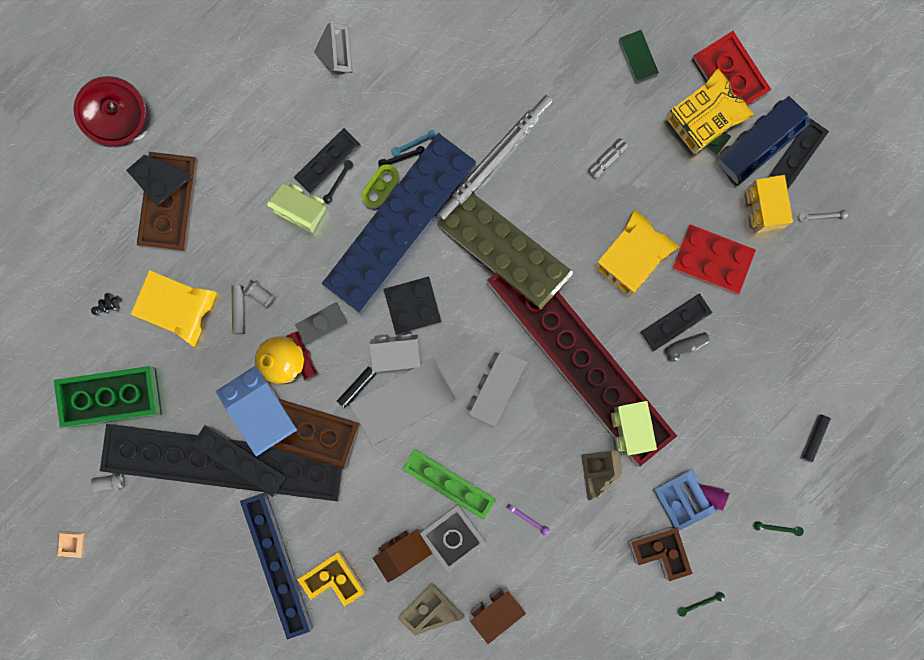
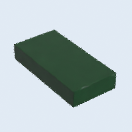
M642 29L619 38L636 83L659 74Z

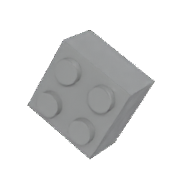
M458 504L420 532L429 549L447 573L487 544Z

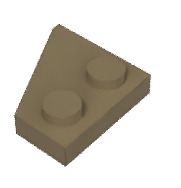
M431 584L398 619L414 635H418L428 630L460 621L465 616Z

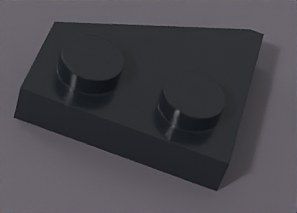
M143 155L126 170L157 207L193 178L190 173L146 155Z

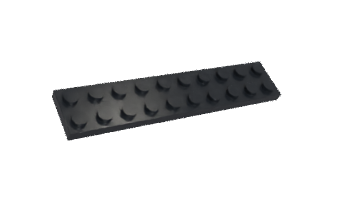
M106 424L100 464L101 472L264 492L192 446L198 435ZM229 439L287 476L276 494L338 502L342 468L273 447L256 456L246 441Z

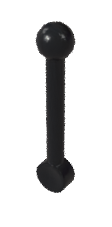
M419 146L414 151L388 160L381 159L378 161V165L380 167L416 154L421 155L425 148Z
M351 160L344 162V169L329 193L323 196L325 203L332 201V195L345 174L353 168Z

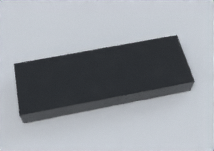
M809 118L810 124L795 137L769 174V177L785 175L787 190L829 133L827 129Z
M343 128L294 176V179L311 195L361 144Z
M699 293L639 333L651 351L654 352L713 312Z

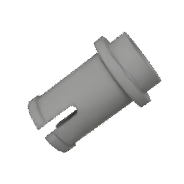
M250 279L243 289L246 293L245 296H251L266 308L275 295L257 284V280L254 282Z
M112 473L110 476L92 478L91 486L94 493L112 489L119 491V488H123L124 481L122 474Z

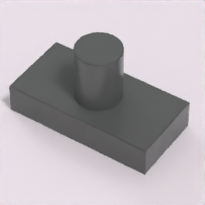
M335 302L298 322L295 326L305 345L308 346L348 324L338 303Z

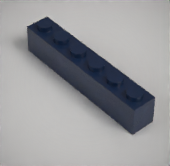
M266 492L241 500L240 503L287 640L310 632L312 626Z

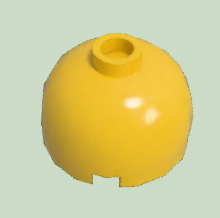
M272 337L266 339L258 347L254 362L266 381L284 384L292 382L297 374L301 373L304 363L301 347L292 341L291 337Z

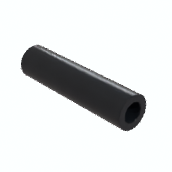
M368 366L336 402L346 409L377 373L372 372V369Z
M822 414L819 415L802 459L814 462L831 418Z

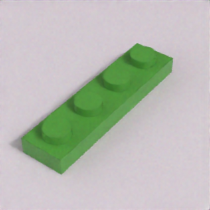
M416 449L413 450L402 468L408 474L483 520L496 501L492 496Z

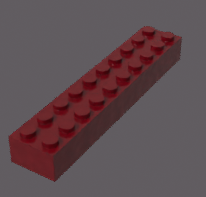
M496 273L487 279L486 283L615 440L616 437H619L618 427L614 428L612 424L611 413H614V408L644 401L648 402L657 450L628 455L637 467H641L677 437L675 432L558 291L539 309Z

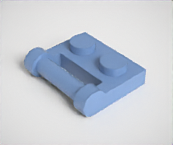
M693 469L654 489L674 526L678 527L679 531L716 512L714 506H710L696 481V474ZM684 482H687L702 509L698 513L681 485Z

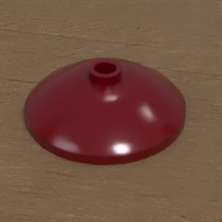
M102 76L90 80L79 90L74 101L73 111L78 127L88 138L103 145L113 146L129 142L139 134L145 122L146 106L143 97L131 83L118 77ZM108 103H114L116 108H110Z

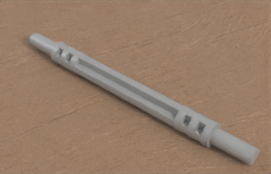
M545 95L532 110H528L451 194L452 198L437 213L440 219L445 220L458 204L462 205L539 120L538 116L552 102L548 95Z

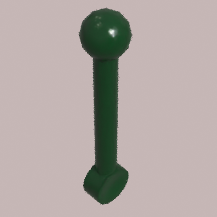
M760 521L754 523V528L757 531L767 529L794 533L796 536H802L804 533L802 527L773 526L763 524Z
M718 592L716 596L686 608L679 607L677 613L679 616L684 617L689 611L715 601H723L725 595L722 592Z

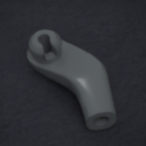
M703 332L672 343L665 349V354L668 355L667 359L669 361H678L680 359L679 353L692 352L709 343V335Z

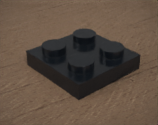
M429 276L383 289L396 335L442 323Z

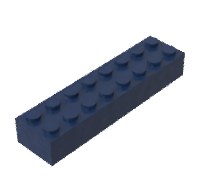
M437 133L321 284L361 315L437 217V213L451 199V194L474 169L476 161L440 133Z

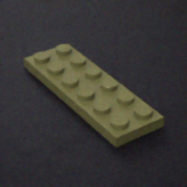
M473 192L462 205L458 204L445 220L441 219L437 223L440 229L539 309L573 275L571 269Z

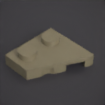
M618 450L582 455L588 500L598 499L622 475L621 459Z

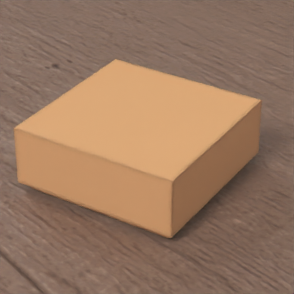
M59 532L57 556L81 558L83 554L84 533Z

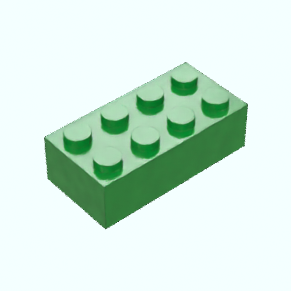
M151 366L54 380L60 428L161 415L155 369Z

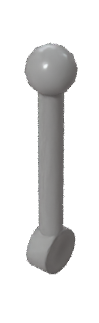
M844 209L840 212L809 215L803 212L799 215V220L806 222L808 219L830 217L845 219L849 213Z

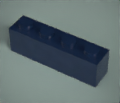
M790 96L778 101L772 111L766 116L759 117L751 129L743 131L738 136L737 141L721 150L718 156L719 166L740 185L810 124L809 114Z

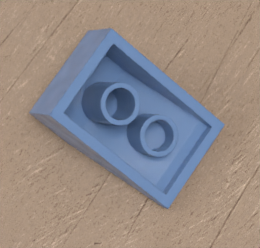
M256 365L215 391L256 456L297 430L271 385L265 380Z

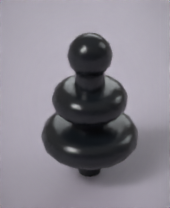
M108 292L105 293L104 299L98 301V306L91 308V313L93 315H98L100 311L108 313L109 308L116 311L118 309L117 301L120 300V297L118 295L114 297Z

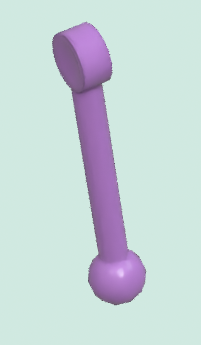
M507 505L506 508L539 529L542 535L549 534V527L540 525L512 505Z

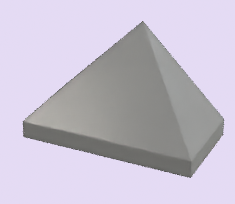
M328 23L316 46L314 53L330 70L352 72L348 25Z

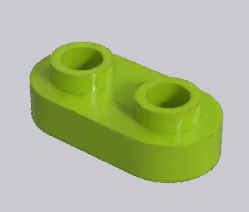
M388 164L380 166L363 189L362 200L367 207L372 209L381 207L398 184L399 173L394 166ZM390 174L392 179L386 182L383 180V176ZM372 193L378 194L376 201L370 200L369 197Z

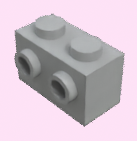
M402 332L398 334V337H389L388 334L374 336V339L370 340L372 372L419 368L421 366L418 334L412 335V332Z

